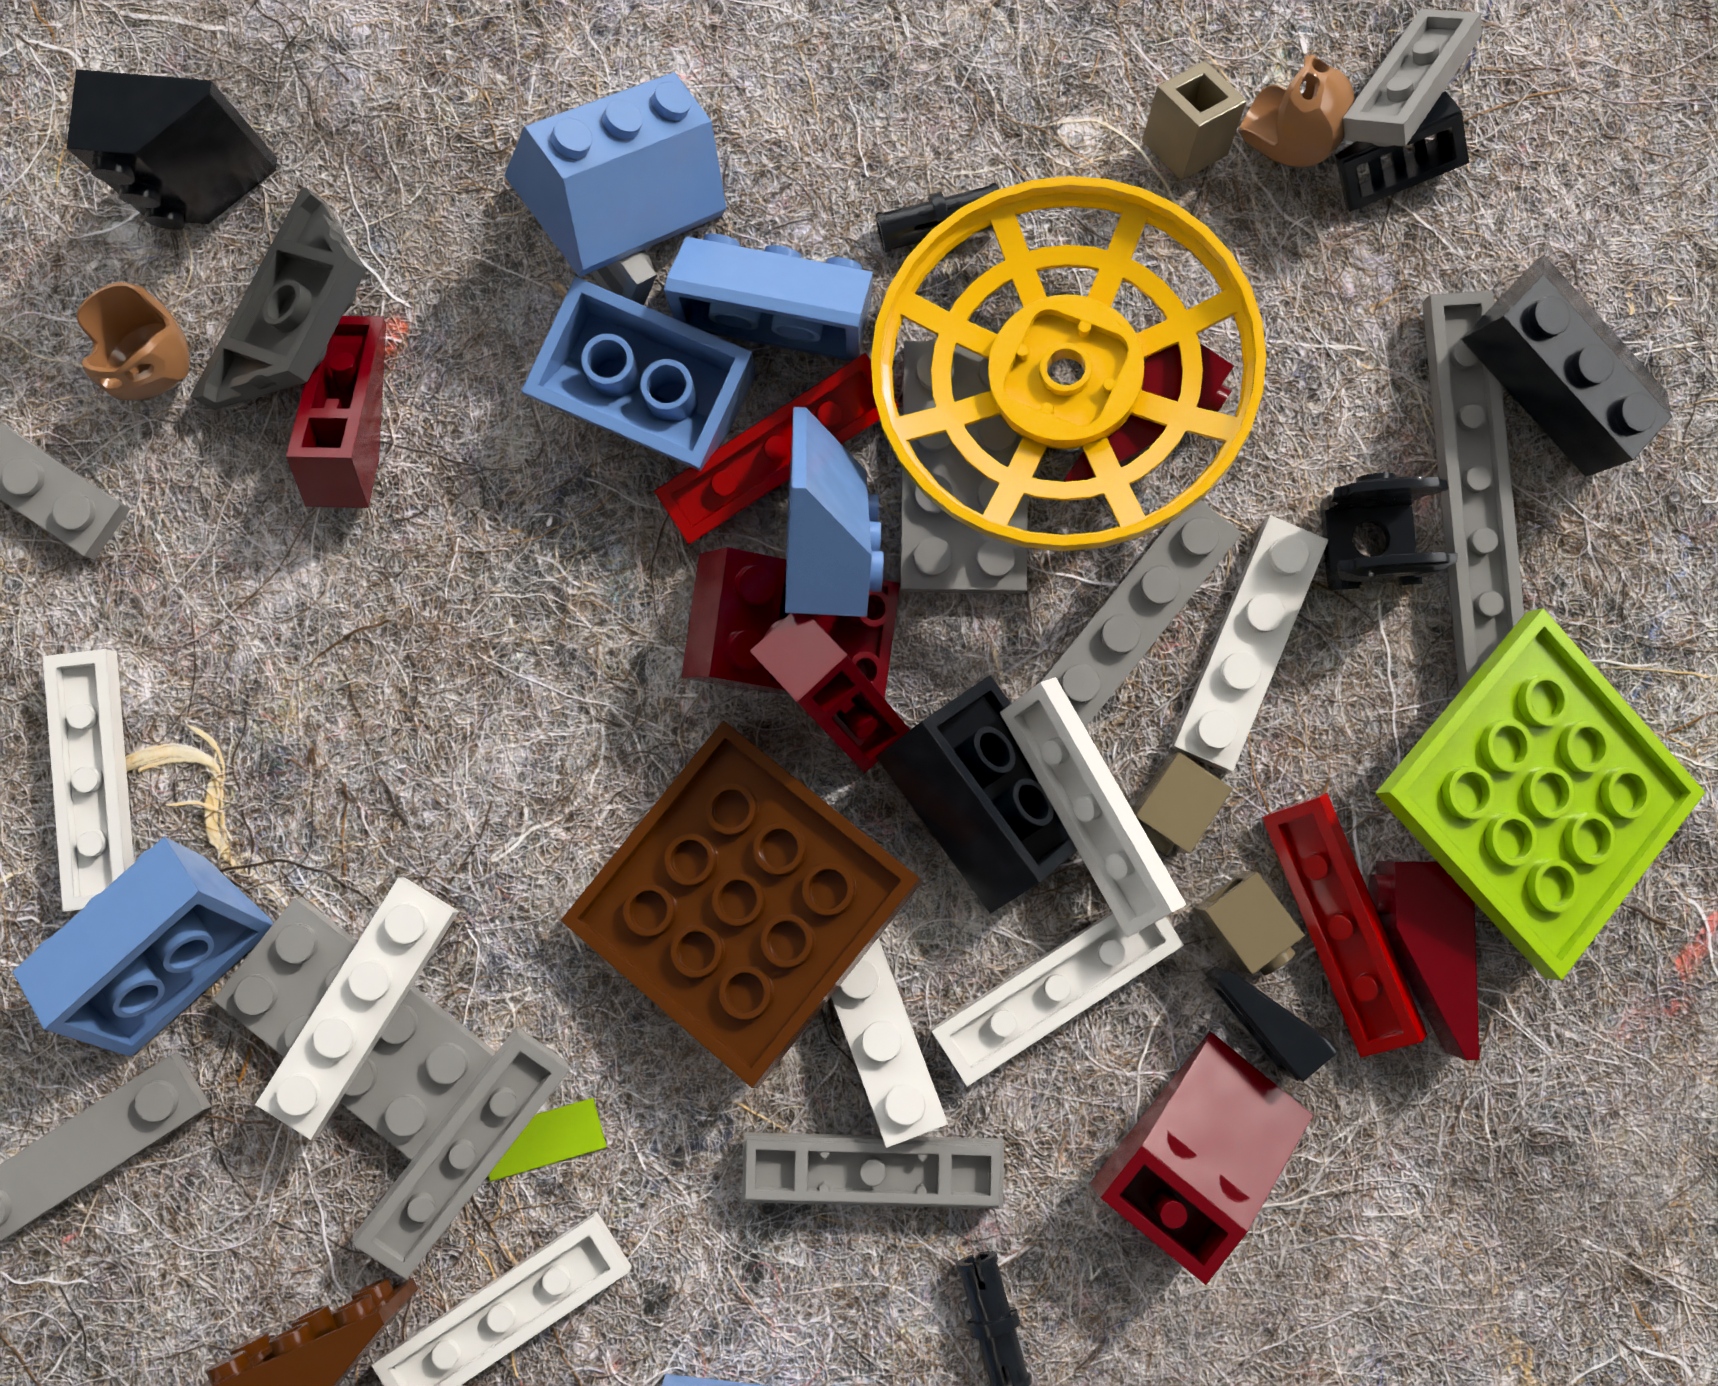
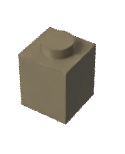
M1203 61L1157 86L1142 142L1182 181L1228 155L1247 100L1209 63Z
M1177 752L1166 757L1133 806L1132 811L1156 852L1166 857L1171 849L1177 853L1190 854L1233 788L1182 753Z
M1241 872L1194 907L1196 913L1238 970L1252 975L1258 970L1263 975H1268L1285 965L1295 955L1291 946L1305 936L1258 872Z

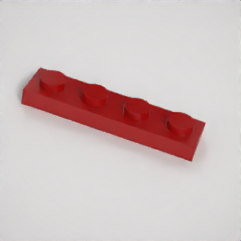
M866 352L716 449L701 471L689 467L653 491L688 544H691L790 479L793 407H806L840 444L848 441L880 419L873 395L871 360Z
M1328 793L1275 810L1263 816L1262 820L1360 1058L1421 1043L1428 1034Z

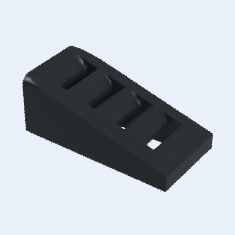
M1446 91L1442 92L1407 145L1412 144L1413 152L1404 157L1403 147L1405 146L1393 145L1383 147L1359 141L1354 142L1335 154L1344 202L1349 212L1469 163L1462 109ZM1434 135V139L1426 143L1425 138ZM1390 153L1392 165L1383 170L1380 157ZM1368 162L1370 178L1359 184L1356 167Z
M1214 966L1204 974L1207 977L1205 978L1207 983L1282 1074L1296 1081L1304 1082L1339 1051L1331 1040L1236 973Z

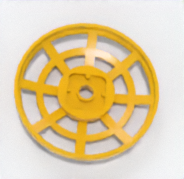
M1076 176L1030 180L995 190L961 207L933 228L907 256L888 287L876 320L871 352L873 395L884 435L901 467L921 492L953 519L985 536L1024 548L1054 551L1104 548L1140 538L1176 520L1206 497L1231 468L1250 435L1263 394L1266 366L1263 321L1251 285L1232 253L1205 224L1179 205L1144 188L1109 179ZM1080 207L1103 209L1121 214V217L1107 250L1091 246L1060 245L1041 247L1029 251L1016 215L1041 209ZM1146 223L1165 232L1191 251L1213 275L1222 292L1186 310L1179 297L1160 277L1144 265L1132 260ZM992 225L1005 261L993 266L973 281L955 301L950 311L915 294L925 277L946 254L971 235ZM1065 267L1098 271L1087 297L1080 295H1055L1047 297L1037 272L1045 269ZM1013 281L1023 308L1004 324L998 334L968 321L971 315L989 296ZM1122 281L1133 285L1146 295L1163 313L1166 320L1139 333H1135L1129 322L1111 307ZM1234 316L1240 334L1243 360L1241 394L1235 416L1197 407L1203 374L1201 346L1197 334ZM903 318L938 335L934 346L931 367L932 390L936 407L899 416L894 399L892 367L897 335ZM1178 344L1182 364V383L1178 402L1142 391L1144 359ZM956 345L989 359L990 391L954 402L951 370ZM1060 359H1072L1083 367L1084 375L1074 384L1061 385L1054 382L1049 377L1047 371L1054 362ZM1000 415L1012 430L1023 437L1009 466L1006 467L982 450L968 433L965 426ZM1130 415L1166 426L1163 433L1147 451L1130 464L1120 467L1107 437L1117 431ZM946 432L951 443L970 465L989 480L999 484L983 515L965 506L940 486L919 461L909 441ZM1185 432L1223 442L1213 461L1190 487L1162 508L1146 516L1144 515L1130 484L1142 479L1159 466L1180 443ZM1047 447L1054 449H1076L1082 447L1095 478L1060 482L1040 480L1034 478L1033 475ZM1023 495L1058 501L1091 499L1104 495L1119 526L1099 532L1060 535L1026 531L1009 526L1008 524Z

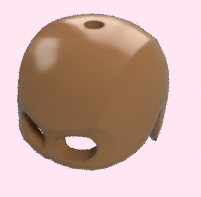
M1305 55L1304 67L1296 74L1287 89L1278 85H1268L1260 91L1247 111L1238 131L1247 144L1280 164L1300 168L1317 165L1327 159L1344 139L1343 117L1355 101L1351 82L1340 70L1326 64L1315 55ZM1306 81V89L1301 94L1300 86Z
M126 282L112 283L94 291L79 307L77 311L78 324L94 344L92 353L82 360L83 369L97 386L118 400L139 401L157 397L173 389L187 377L190 365V351L185 334L171 312L143 287Z

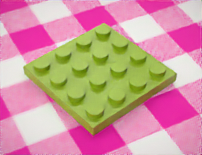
M1541 608L1527 611L1375 794L1544 979L1563 980L1706 792L1547 611Z

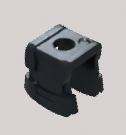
M1383 472L1362 475L1356 478V483L1334 487L1332 495L1322 499L1320 505L1323 538L1328 539L1324 556L1329 589L1360 588L1362 583L1398 580L1399 585L1423 584L1422 577L1434 575L1455 564L1458 553H1417L1412 504L1415 500L1449 489L1447 480L1440 479V477L1423 476L1395 477V473ZM1373 523L1384 532L1386 539L1385 548L1379 556L1368 557L1359 553L1355 548L1353 533L1359 524Z

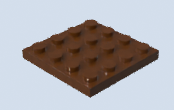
M723 720L560 921L751 1088L758 1089L922 884L923 880Z

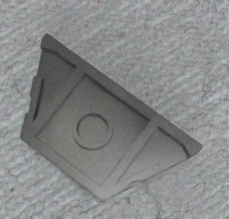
M302 187L190 395V397L211 409L216 410L307 383L313 370L324 359L327 344L343 313L351 307L355 300L356 289L366 269L327 203L308 188Z

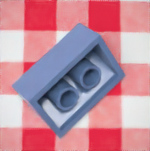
M675 72L524 126L504 175L579 277L721 217L727 209L712 121Z
M711 233L705 234L703 239L685 237L666 277L664 292L674 319L712 335L852 361L860 356L873 291V272L862 270L863 266L860 263L847 258L830 257L826 259V263L801 258L802 256L798 251L788 247L769 245L765 247L764 251L740 247V243L729 236Z
M575 276L521 392L531 399L701 471L731 430L756 373L752 351Z
M793 407L787 516L785 613L867 617L869 591L881 592L883 582L884 554L883 551H880L881 522H878L879 494H868L866 470L806 407Z
M163 837L152 848L143 852L136 862L106 889L91 898L87 905L52 937L43 941L36 951L14 969L12 973L44 1030L132 1057L256 946L274 923L207 858L167 837Z

